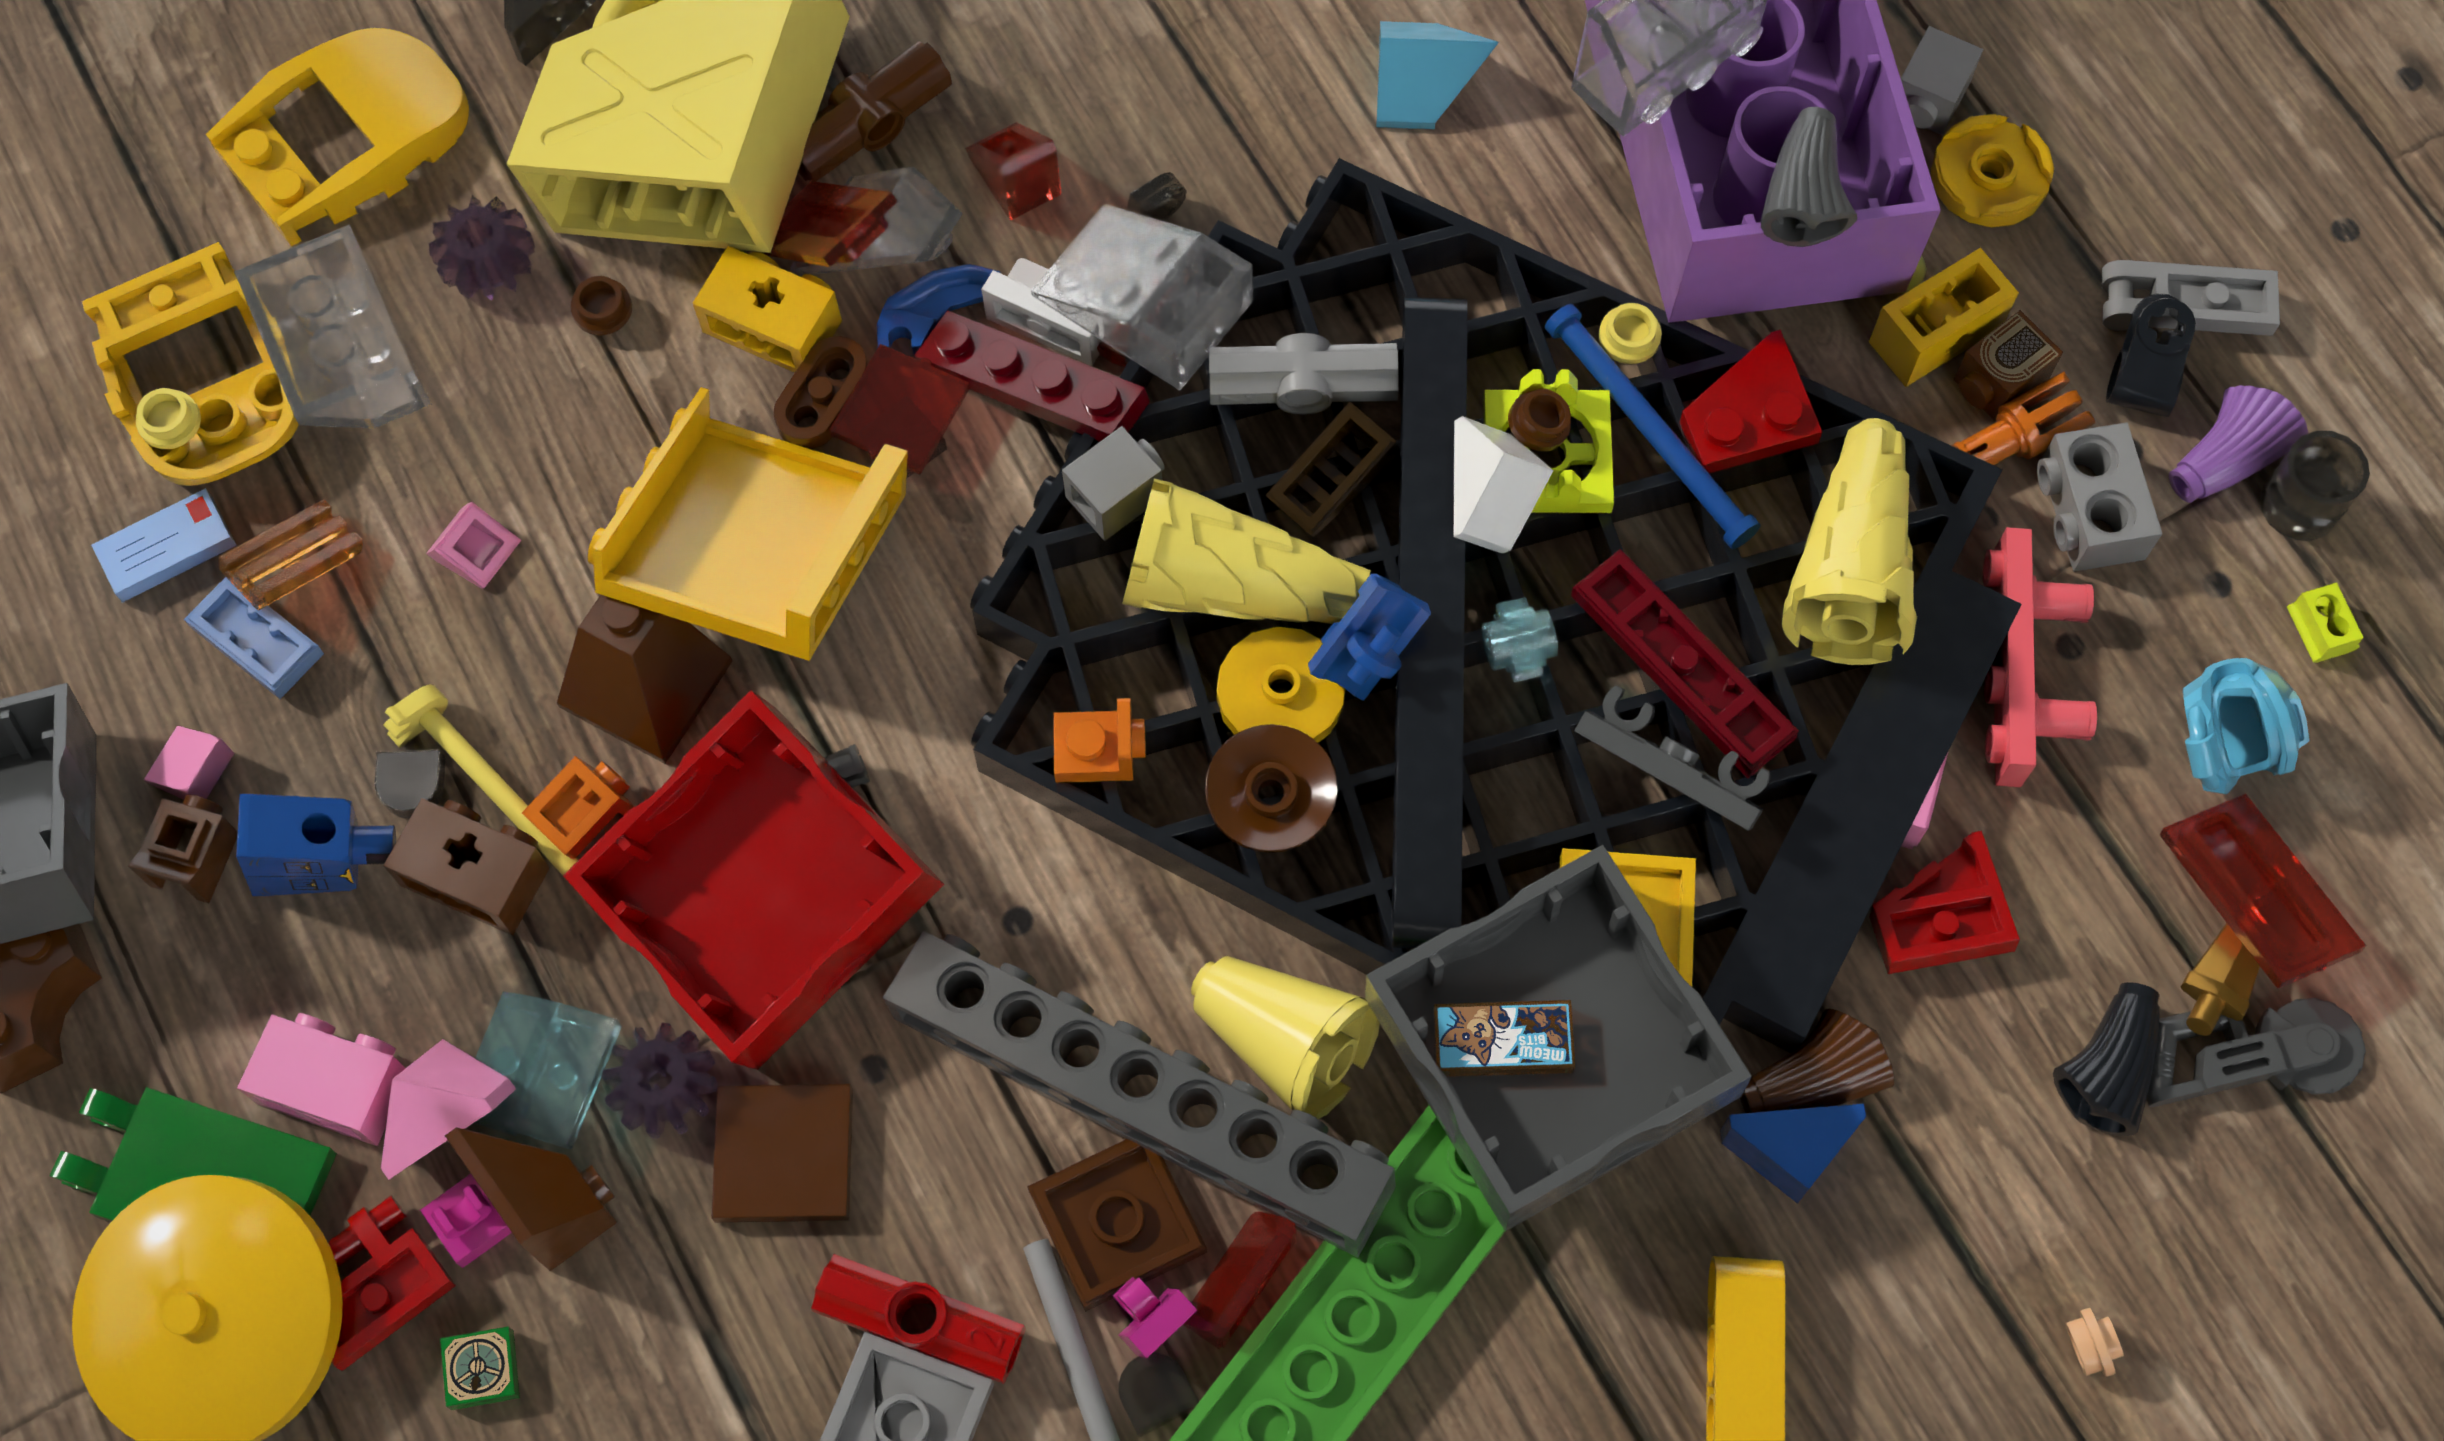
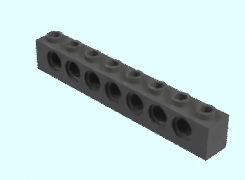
M925 931L922 932L883 996L895 1020L1112 1132L1139 1144L1357 1258L1359 1257L1396 1188L1395 1169L1387 1165L1389 1158L1383 1152L1363 1141L1353 1140L1351 1146L1327 1135L1329 1128L1322 1121L1306 1112L1293 1110L1291 1115H1288L1268 1105V1096L1249 1083L1235 1079L1230 1086L1208 1074L1210 1068L1195 1056L1181 1050H1175L1171 1056L1151 1046V1038L1139 1028L1120 1020L1112 1026L1092 1016L1094 1013L1092 1007L1070 993L1060 991L1058 996L1054 997L1036 988V980L1024 970L1009 963H1003L999 969L979 959L980 952L957 936L947 934L944 940H941ZM978 988L984 991L980 1001L972 1007L957 1008L953 1006L956 996L965 989ZM1023 1017H1036L1041 1020L1039 1028L1030 1036L1018 1038L1009 1034L1012 1025ZM1088 1045L1099 1050L1096 1059L1087 1066L1073 1067L1066 1063L1068 1055L1077 1047ZM1150 1075L1158 1080L1154 1090L1146 1096L1132 1097L1123 1092L1127 1082L1135 1076ZM1194 1105H1209L1217 1111L1215 1118L1203 1127H1190L1182 1122L1184 1113ZM1256 1134H1265L1272 1137L1277 1144L1269 1155L1262 1158H1251L1241 1152L1242 1144L1246 1139ZM1323 1164L1334 1169L1337 1177L1326 1188L1312 1189L1300 1181L1303 1172L1310 1166Z

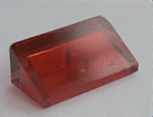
M1260 1211L1254 1212L1191 1302L1197 1311L1183 1325L1217 1349L1225 1348L1295 1244L1296 1224L1285 1217Z

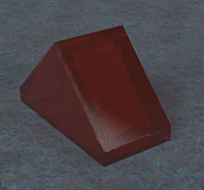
M1016 122L965 148L970 160L1010 221L1062 195L1057 150L1053 140Z

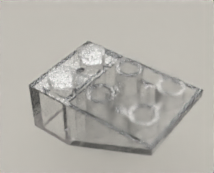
M1104 204L1031 290V295L1176 389L1181 390L1209 356V347H1216L1253 302L1252 264L1201 232Z

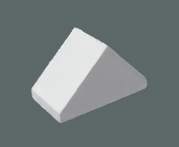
M1464 416L1454 420V537L1503 554L1512 549L1554 470L1511 434Z

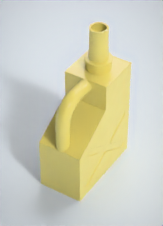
M605 0L591 29L551 45L507 161V166L554 233L724 249L729 245L738 250L771 253L804 155L806 141L811 126L815 122L850 16L842 0Z

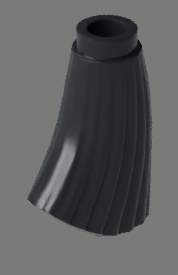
M2126 982L2120 984L2118 994L2114 995L2098 1028L2086 1047L2071 1060L2054 1069L2053 1078L2058 1094L2072 1115L2080 1123L2111 1135L2131 1136L2137 1134L2146 1104L2158 1046L2160 1020L2158 1001L2160 994L2155 989L2139 983Z

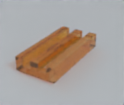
M323 499L219 556V570L259 611L362 553L363 539L355 531L350 534L347 531V522L340 515L334 517L332 515V507ZM331 539L335 541L333 544L302 560L303 555ZM279 568L284 570L257 586L253 584L255 581Z

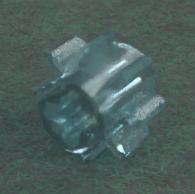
M1526 597L1496 604L1497 614H1494L1495 621L1482 624L1483 644L1491 669L1495 671L1505 668L1506 672L1511 673L1513 683L1544 676L1542 666H1546L1545 659L1555 657L1558 654L1555 628L1548 610L1534 611L1533 607L1528 606Z

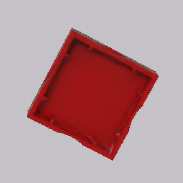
M752 690L684 755L674 773L660 789L648 799L630 809L563 875L621 941L640 952L654 966L667 985L671 996L733 1063L758 1070L945 885L775 706Z

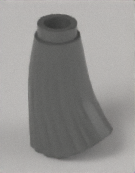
M1821 107L1803 109L1793 123L1777 159L1761 218V229L1767 237L1775 242L1796 247L1812 246L1830 240L1849 229L1858 218L1840 181L1837 158L1836 118L1829 110Z

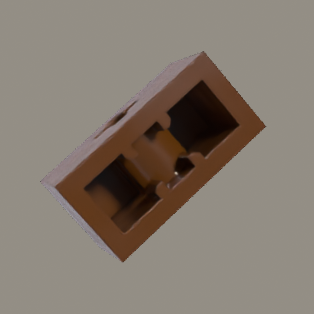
M421 798L383 865L401 887L510 935H514L550 869L536 848L538 841L524 831L510 825H503L500 832L480 823L482 818L479 814L458 802L447 800L442 807ZM481 856L477 864L470 862L476 861ZM464 858L469 860L462 864Z

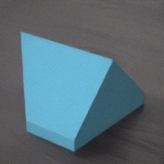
M1380 21L1376 127L1435 129L1437 120L1499 42L1439 23Z

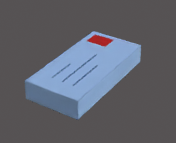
M205 488L91 546L115 595L123 603L237 545L214 499Z

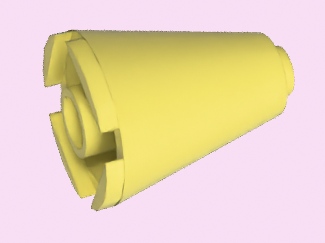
M1225 956L1216 963L1213 961L1206 963L1196 975L1191 987V994L1195 997L1193 1004L1195 1013L1292 1111L1300 1110L1317 1119L1327 1115L1346 1096L1351 1088L1342 1083L1341 1080L1348 1072L1352 1063L1361 1069L1364 1068L1378 1037L1380 1022L1365 998L1230 956Z

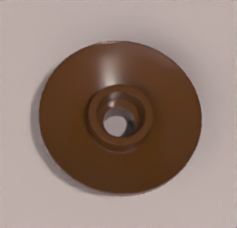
M1267 724L1254 726L1235 734L1218 749L1207 771L1205 794L1207 806L1214 822L1228 838L1247 849L1265 853H1276L1292 850L1306 844L1325 827L1335 807L1337 779L1329 756L1313 738L1295 728ZM1275 786L1282 791L1284 796L1277 804L1269 805L1262 802L1258 795L1263 788Z

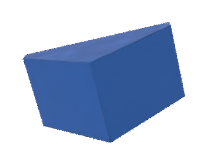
M1864 1104L1732 1114L1728 1116L1720 1129L1721 1143L1798 1204L1866 1118Z

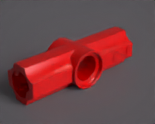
M833 1254L830 1262L824 1267L816 1286L815 1297L811 1307L814 1313L1005 1384L1007 1377L1014 1367L1026 1330L1023 1324L940 1294L937 1289L927 1283L908 1282ZM924 1303L936 1308L935 1322L926 1332L915 1335L902 1330V1317L907 1309L913 1305Z

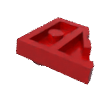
M1982 831L1970 833L1963 839L1961 847L1939 863L1935 860L1915 874L1913 881L1903 888H1895L1872 906L1869 916L1887 974L2015 952L2020 941Z

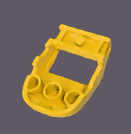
M366 28L329 40L269 71L206 133V136L215 152L290 246H293L302 241L296 232L297 230L325 216H328L336 225L358 214L355 206L382 192L390 198L407 187L409 184L405 177L423 161L436 162L455 145L466 128L469 117V104L467 96L456 76L428 45L400 31L385 28ZM318 81L322 83L373 145V148L345 165L322 184L316 180L269 121L276 114L274 109L276 104L296 88H299L302 92Z
M219 242L82 301L84 312L97 324L100 339L92 342L97 365L103 372L108 393L104 395L113 415L120 419L132 437L130 439L145 462L168 481L178 485L193 486L222 479L269 457L283 447L296 432L301 420V407L280 335L273 320L269 319L243 277H239L232 268L225 250ZM237 306L263 363L189 395L200 410L201 422L195 436L186 444L174 449H158L149 445L141 437L136 427L137 407L144 396L125 354Z

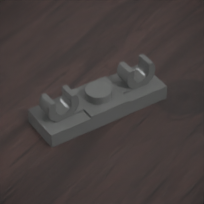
M1619 686L1610 689L1604 698L1603 712L1605 718L1594 712L1585 711L1574 730L1575 732L1747 830H1751L1754 827L1763 808L1747 799L1748 797L1760 794L1767 787L1770 780V771L1762 768L1751 785H1739L1732 777V769L1737 763L1740 754L1731 751L1720 762L1718 769L1720 781L1695 766L1701 755L1666 736L1659 746L1634 733L1650 724L1654 717L1655 706L1645 703L1635 719H1623L1617 711V705L1623 697L1625 689Z

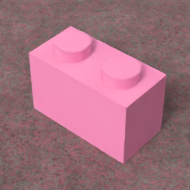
M298 1013L295 1022L271 1014L237 1089L257 1105L378 1146L386 1129L392 1079L405 1069L393 1056L396 1048L382 1040L364 1034H358L355 1043L333 1035L336 1030L334 1026L307 1014Z

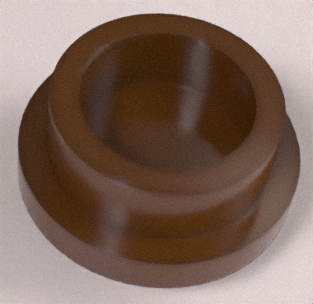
M594 276L584 280L576 288L571 300V313L576 324L583 331L592 335H608L618 331L628 322L632 313V301L627 289L618 281L605 276Z
M1537 389L1526 392L1515 400L1509 410L1508 423L1511 432L1519 442L1532 450L1543 452L1554 450L1565 441L1570 432V408L1567 402L1554 391Z

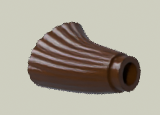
M1829 1008L1824 1010L1817 1026L1801 1046L1751 1077L1744 1093L1740 1097V1101L1745 1113L1838 1106L1893 1087V1067L1876 1030L1846 1013Z

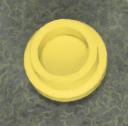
M1626 303L1612 309L1603 318L1599 329L1601 347L1610 358L1624 364H1638L1650 359L1658 350L1662 336L1660 323L1651 310L1637 303Z
M170 388L155 389L146 394L137 407V430L145 442L158 449H174L186 444L195 436L200 426L201 414L197 404L188 394Z

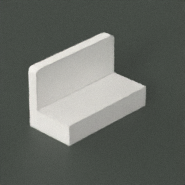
M1020 258L1016 261L1008 276L993 270L981 289L986 319L1090 366H1093L1124 313L1122 302L1025 258Z

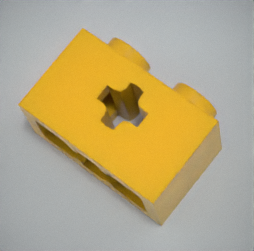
M729 245L692 303L703 333L794 373L810 349L822 339L832 337L842 322L835 291L822 279L811 274H803L800 277L780 268L772 258L761 252L750 251L747 254Z
M1980 247L1883 306L1869 343L1902 384L1907 387L1971 348L2004 323L2019 292Z

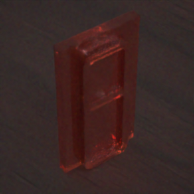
M810 182L786 205L771 253H761L771 257L831 267L836 262L850 263L858 258L888 228L889 223L884 215L898 200L889 191Z
M2243 794L2210 809L2202 810L2198 814L2162 829L2160 837L2277 989L2313 973L2324 971L2329 966L2361 953L2366 947L2365 943L2247 794Z

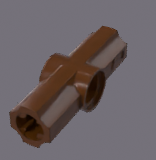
M919 41L871 76L863 72L854 73L837 85L830 95L828 106L817 113L815 122L811 126L803 152L804 155L798 173L805 181L809 180L814 184L863 148L871 152L884 148L896 139L902 131L907 116L952 85L951 74L934 48L928 42L923 44Z

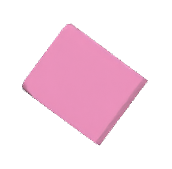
M470 502L460 509L426 554L454 573L484 589L521 542V539L476 504Z
M177 726L144 778V781L183 800L186 795H195L207 799L233 757L234 752L222 739L216 736Z

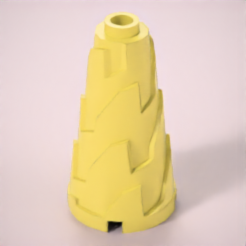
M1879 418L1866 419L1847 431L1839 461L1832 471L1826 492L1823 494L1815 513L1803 555L1796 568L1788 596L1784 603L1782 628L1786 637L1798 648L1801 634L1813 641L1811 656L1834 663L1871 665L1891 661L1893 646L1899 644L1903 648L1904 654L1913 643L1917 615L1913 605V549L1908 537L1909 474L1905 471V439L1902 433L1896 431L1894 425L1886 420Z
M1154 479L1122 604L1140 609L1198 612L1249 620H1264L1267 618L1296 623L1314 621L1333 624L1340 622L1359 597L1358 590L1370 576L1371 570L1331 556L1320 547L1291 537L1288 532L1278 527L1228 509L1196 492L1181 488L1171 482Z

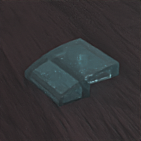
M503 991L475 1059L509 1078L516 1090L495 1109L474 1123L514 1136L517 1133H521L572 1150L622 1028L621 1024L617 1019L570 1005Z

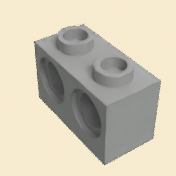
M2128 422L2054 435L2042 459L2038 461L2037 477L2042 493L2045 496H2051L2056 513L2054 519L2056 543L2061 551H2067L2073 572L2146 560L2162 536V530ZM2075 465L2089 467L2096 476H2088L2081 473ZM2092 520L2106 522L2114 532L2109 533L2098 529Z

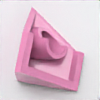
M442 1039L392 1079L381 1170L388 1180L446 1142L447 1138L445 1135L456 1127L465 1129L491 1112L516 1090L515 1086L506 1076Z

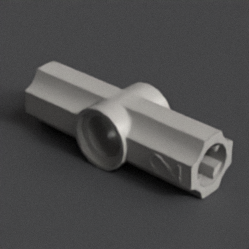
M1297 333L1281 338L1276 342L1275 346L1209 347L1210 405L1276 403L1278 408L1285 412L1305 415L1324 411L1330 407L1332 402L1398 401L1397 343L1330 345L1329 340L1323 336L1312 333Z

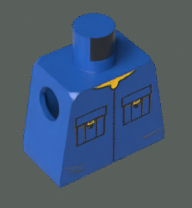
M240 794L236 857L252 896L354 890L358 885V865L384 864L396 844L395 825L359 826L352 801L346 799Z

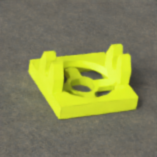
M1533 369L1521 378L1519 390H1484L1483 422L1485 425L1506 432L1509 428V410L1515 400L1526 392L1548 389L1559 394L1567 402L1571 416L1579 420L1592 437L1593 443H1570L1566 438L1560 445L1564 451L1565 459L1559 466L1551 468L1554 471L1531 513H1612L1614 488L1610 390H1578V379L1567 369L1559 371L1553 384H1544L1542 370ZM1570 465H1593L1582 481L1573 470H1567Z

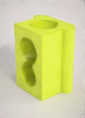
M2337 582L2303 592L2294 603L2287 606V610L2313 663L2350 653L2360 647L2359 643L2364 637Z

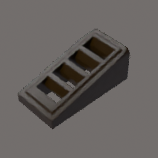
M1349 402L1266 494V497L1314 538L1399 454L1400 448L1390 435ZM1351 435H1354L1371 450L1364 458L1344 443ZM1334 451L1354 467V470L1347 477L1327 460ZM1316 468L1338 486L1331 495L1309 477ZM1299 485L1321 504L1314 514L1290 494Z

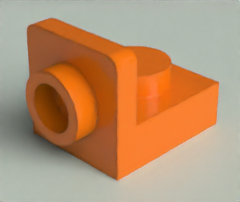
M1117 698V711L1054 713V777L1056 783L1134 780L1133 758H1146L1145 719H1132L1130 698Z
M575 756L526 807L522 814L563 854L574 860L618 812L625 815L635 806L623 795L631 786L608 764L601 761L594 768Z

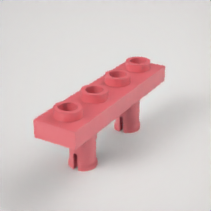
M2006 527L1995 549H1988L1986 551L1983 564V584L1985 587H1993L1994 591L2022 605L1994 659V666L1991 665L1985 677V701L1988 704H1994V725H1989L1987 730L1985 758L1987 763H1995V786L2022 787L2036 767V736L2090 741L2091 737L2095 735L2097 726L2096 703L2094 701L2039 698L2038 693L2035 692L2034 619L2088 623V619L2091 618L2093 613L2094 589L2092 584L2037 581L2036 576L2033 575L2032 529Z

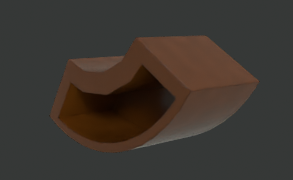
M80 924L0 944L1 1094L63 1064L60 1035L65 1015L83 991L102 979Z

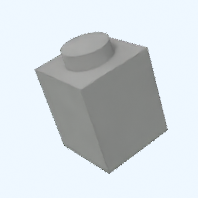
M1931 26L1927 28L1901 77L1915 127L1927 128L1938 134H1944L1972 80L1983 52L1982 48Z
M1121 426L1062 469L1065 496L1101 538L1106 541L1146 511L1154 479L1162 480V471L1165 467L1159 454L1151 444L1144 439L1136 442Z

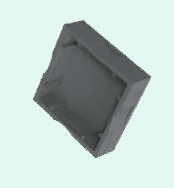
M68 683L0 699V944L94 920L96 733Z
M1604 845L1521 889L1511 900L1490 915L1475 922L1451 928L1366 975V1001L1505 1232L1739 1099L1752 1077L1699 993L1683 979L1670 962L1661 945L1653 921ZM1542 1004H1568L1572 1064L1441 1068L1438 1026V1008ZM1552 1013V1015L1548 1017V1019H1550L1551 1021L1550 1025L1547 1028L1543 1029L1542 1032H1545L1549 1028H1554L1556 1032L1560 1033L1562 1036L1566 1035L1568 1037V1032L1562 1031L1559 1028V1026L1555 1024V1020L1560 1015L1553 1016ZM1562 1014L1561 1017L1563 1018V1020L1565 1019L1566 1015ZM1525 1017V1019L1517 1018L1516 1022L1520 1020L1522 1023L1519 1026H1526L1525 1031L1529 1030L1532 1034L1536 1033L1532 1028L1535 1025L1538 1028V1025L1533 1020H1530L1528 1017ZM1565 1041V1044L1560 1048L1566 1049V1054L1569 1055V1046ZM1512 1052L1509 1056L1517 1055V1053ZM1522 1059L1521 1063H1526V1059ZM1534 1059L1531 1060V1062H1544V1061H1541V1060H1540V1061H1536V1060H1534Z

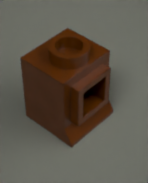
M186 795L182 804L162 799L141 849L129 863L128 867L150 887L162 890L166 880L181 884L197 900L210 903L237 840L238 831L221 815L223 808L208 799L195 795ZM185 828L194 830L186 851L176 850Z

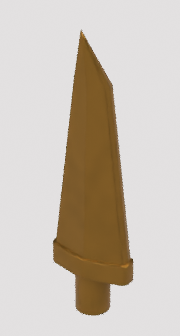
M2277 854L2193 970L2187 973L2180 986L2186 994L2196 1000L2186 1020L2188 1028L2196 1034L2210 1035L2221 1015L2241 1021L2250 1006L2249 999L2285 895Z

